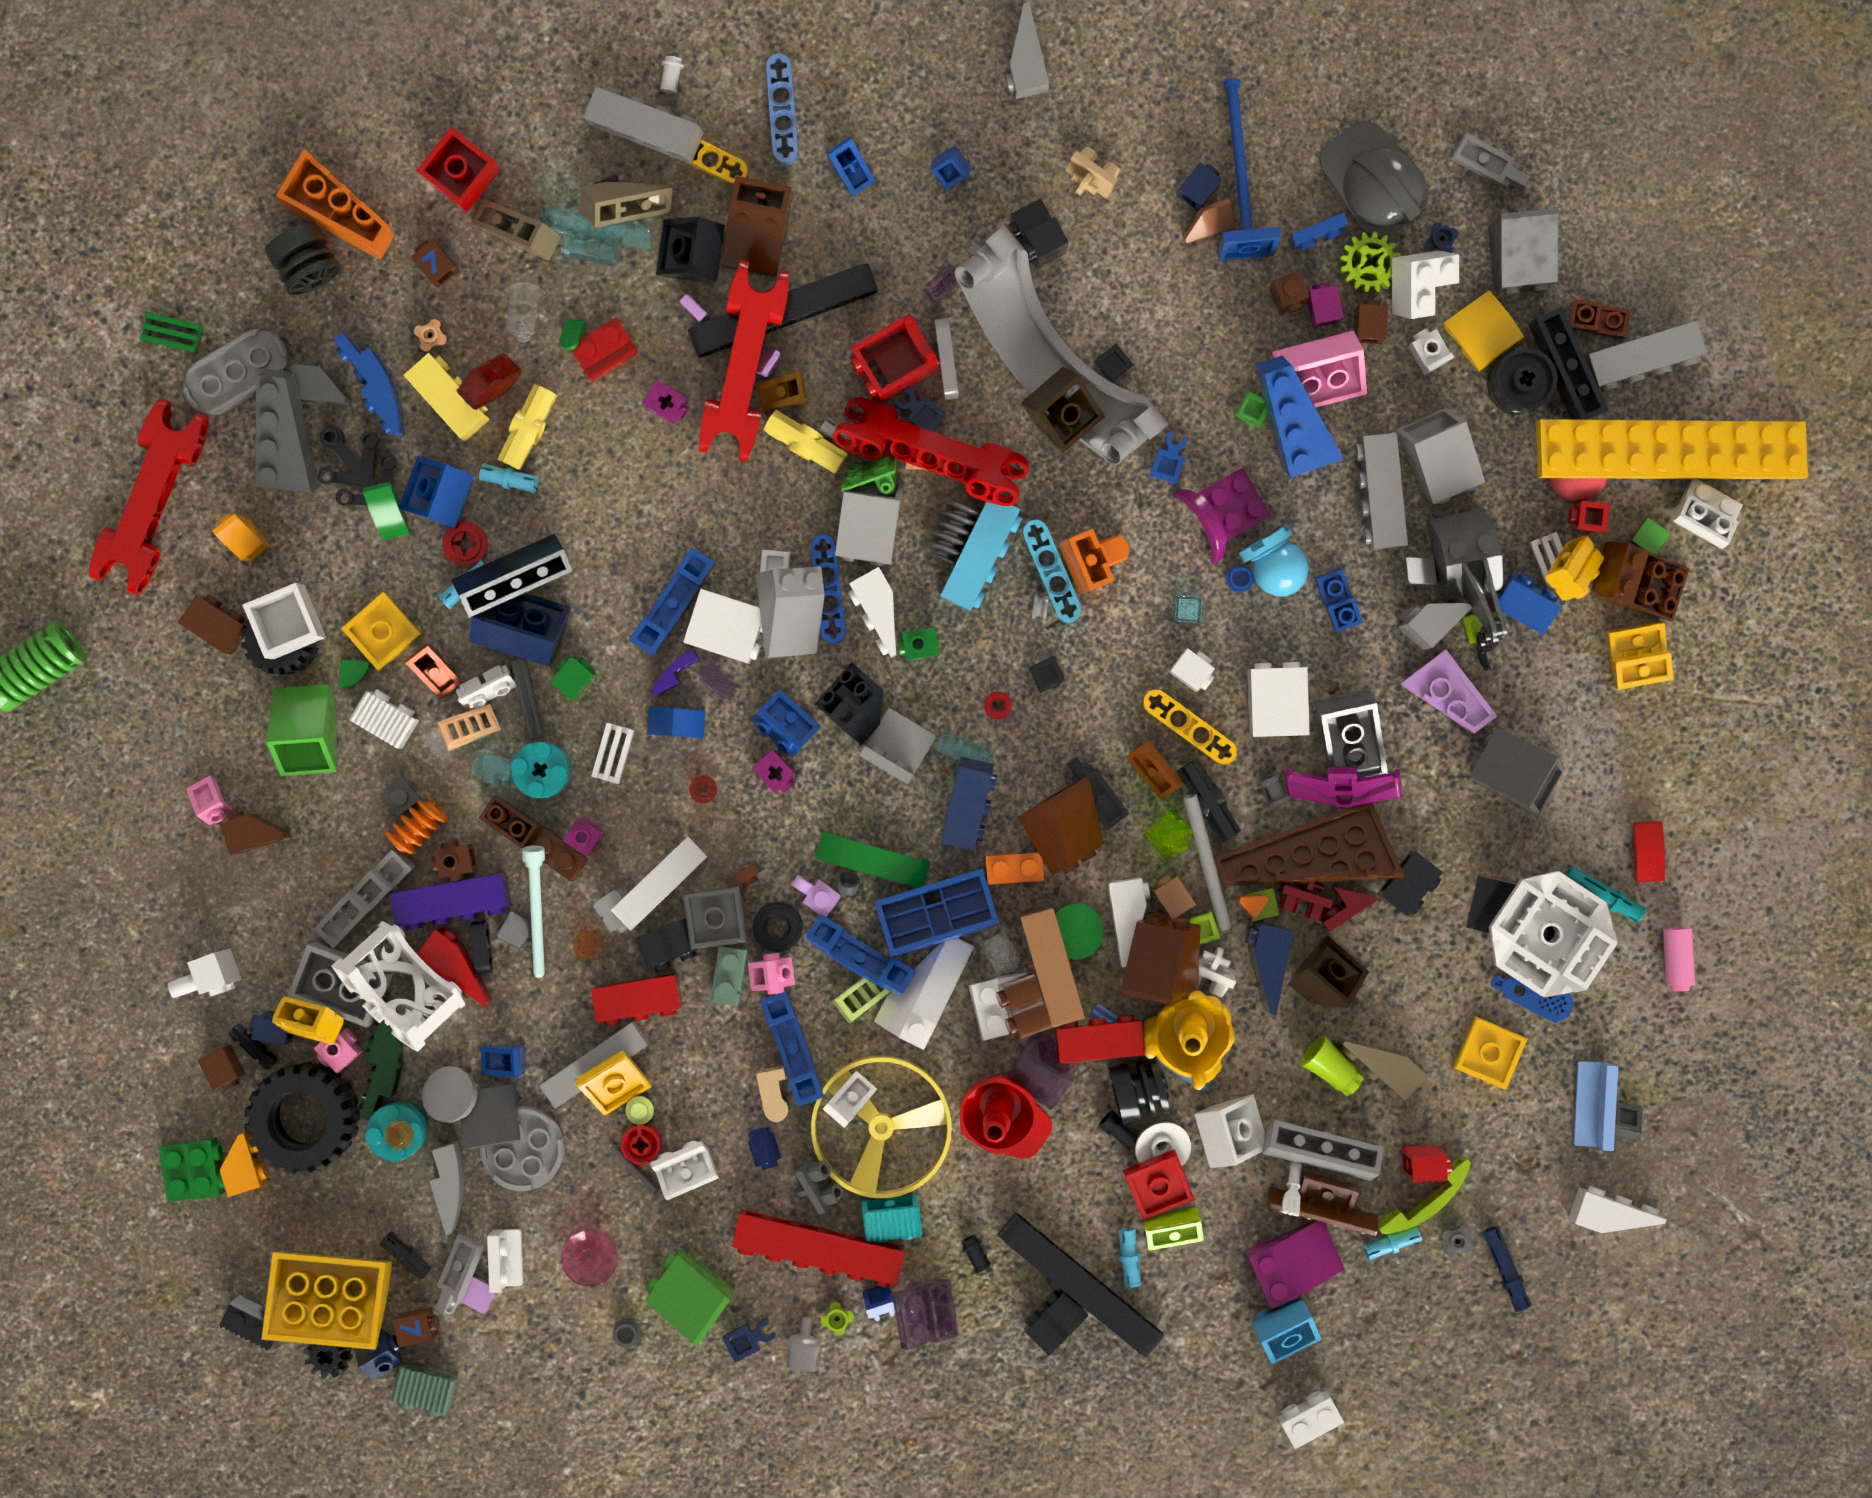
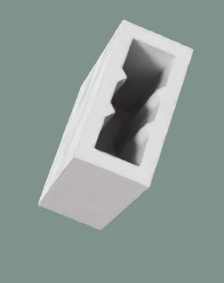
M700 589L683 642L750 664L751 659H757L761 644L757 643L760 632H762L760 608Z
M1300 662L1283 663V668H1272L1271 663L1254 664L1255 669L1247 670L1250 737L1310 735L1307 667H1300Z

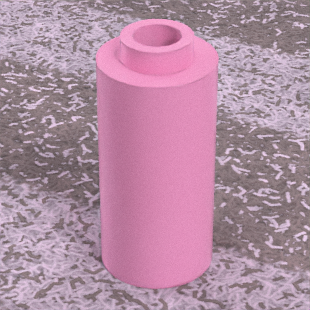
M1664 928L1666 985L1672 986V991H1689L1690 985H1695L1692 928Z

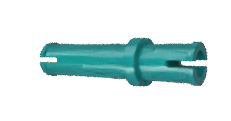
M1573 865L1565 873L1567 877L1605 901L1610 911H1617L1635 923L1640 922L1644 917L1647 908L1627 898L1624 892L1620 890L1617 892Z

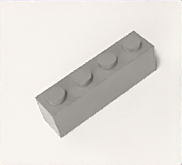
M607 86L605 90L595 87L583 116L591 127L692 164L704 134L696 119L687 115H682L681 118L674 116L671 110L657 105L656 109L647 106L645 100L636 96H631V99L623 97L620 91Z
M1693 321L1585 356V359L1598 388H1601L1603 393L1618 388V382L1628 380V383L1632 384L1646 379L1644 374L1653 371L1656 376L1672 371V365L1681 363L1682 367L1696 364L1699 362L1698 357L1706 354L1707 351L1698 322Z
M1397 433L1363 436L1358 440L1359 444H1355V456L1357 461H1361L1362 472H1358V485L1364 491V500H1361L1360 503L1362 517L1366 516L1367 528L1363 529L1365 545L1369 544V551L1403 548L1408 545Z
M1274 1120L1266 1127L1262 1154L1371 1181L1380 1175L1384 1147Z

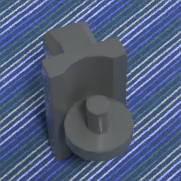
M814 1156L807 1157L805 1163L795 1172L799 1186L796 1187L794 1192L799 1198L806 1196L820 1215L826 1213L832 1204L838 1202L844 1195V1191L840 1184H829L827 1178L831 1173L827 1162L816 1161Z

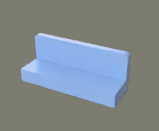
M1577 1062L1573 1129L1574 1145L1598 1147L1604 1151H1614L1618 1083L1617 1065L1606 1062Z

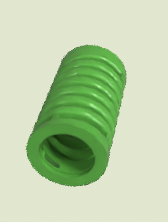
M58 620L53 621L45 627V632L42 630L36 632L35 637L27 638L26 643L21 642L17 645V649L12 648L8 651V655L3 654L0 656L1 710L10 712L22 704L23 701L30 699L31 695L39 693L40 689L48 687L49 683L56 682L58 677L65 676L67 671L76 669L77 664L86 662L87 658L82 646L63 623ZM66 640L71 642L75 649L74 651H72Z

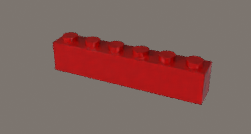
M744 1209L740 1211L732 1247L737 1248V1252L740 1254L752 1256L755 1252L765 1255V1259L774 1262H781V1259L792 1261V1265L800 1268H808L809 1265L820 1267L819 1271L826 1274L835 1275L836 1271L846 1273L849 1279L863 1281L864 1278L875 1280L874 1284L882 1287H891V1284L897 1285L905 1253L904 1246L887 1242H866L865 1237Z

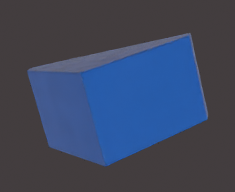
M848 137L826 152L828 163L852 197L875 182L873 175L851 137Z
M649 707L647 734L704 738L705 710Z
M525 1044L481 1046L482 1075L520 1077L526 1072Z

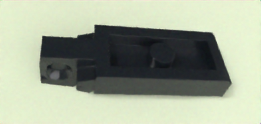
M1074 757L1067 763L1075 774L1070 779L1073 783L1086 776L1088 777L1098 820L1106 830H1109L1130 814L1098 770L1094 769L1091 764L1084 767L1077 757Z

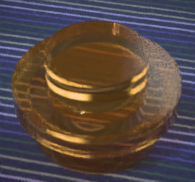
M592 931L579 933L573 941L575 953L583 959H591L597 956L602 946L599 936Z
M395 1121L385 1130V1141L393 1149H404L413 1141L414 1131L410 1124L405 1121Z

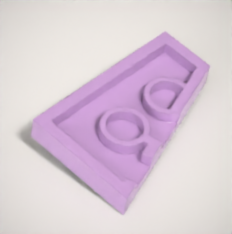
M1446 649L1399 683L1472 734L1478 732L1497 717Z

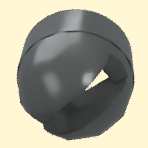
M852 872L841 873L837 878L838 892L841 895H849V897L855 895L859 889V877Z

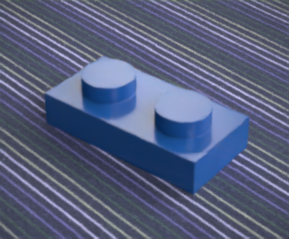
M1342 213L1291 234L1288 239L1291 249L1294 250L1300 247L1301 251L1317 245L1316 240L1326 237L1327 240H1331L1342 235V230L1348 224L1347 218Z

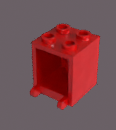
M911 313L851 347L853 356L849 358L858 376H865V388L871 399L876 400L878 398L879 402L883 404L904 392L905 388L909 389L939 371V361ZM874 360L888 382L882 388L868 366Z

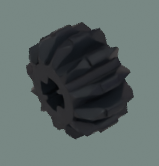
M310 1344V1346L304 1349V1353L310 1356L305 1360V1364L314 1365L311 1374H315L320 1370L322 1379H325L329 1373L335 1378L340 1374V1371H346L349 1367L347 1362L353 1359V1354L347 1352L351 1349L350 1347ZM327 1350L333 1353L330 1358L325 1355Z

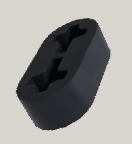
M487 920L474 921L471 923V939L475 971L477 975L490 974L493 972V957L489 925Z

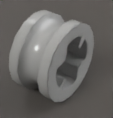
M1038 594L1034 595L1031 619L1039 616L1042 620H1046L1048 595H1045L1043 598H1040Z

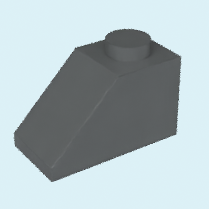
M302 360L301 365L292 364L291 372H295L301 402L351 407L352 401L331 375L318 366V362Z

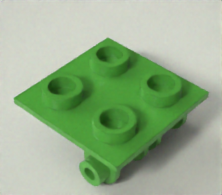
M882 455L880 459L873 460V463L865 466L856 464L849 467L843 475L842 492L875 480L878 490L882 494L892 493L895 489L897 459Z

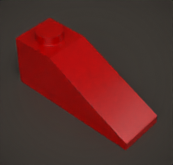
M447 927L444 930L442 928L435 929L417 955L432 970L449 982H454L461 991L482 1006L489 1004L492 998L480 975H477L475 966L463 943L457 940L459 935Z

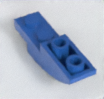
M344 333L339 334L333 339L339 346L336 349L337 353L346 363L348 361L352 362L356 367L353 373L363 385L368 383L360 390L365 397L362 400L363 404L372 414L375 411L382 418L379 424L389 436L394 434L402 438L405 435L402 406L398 392L386 367L377 354L369 347L361 353Z

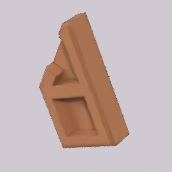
M1229 199L1201 207L1195 216L1194 223L1183 234V239L1186 243L1235 228L1232 206Z

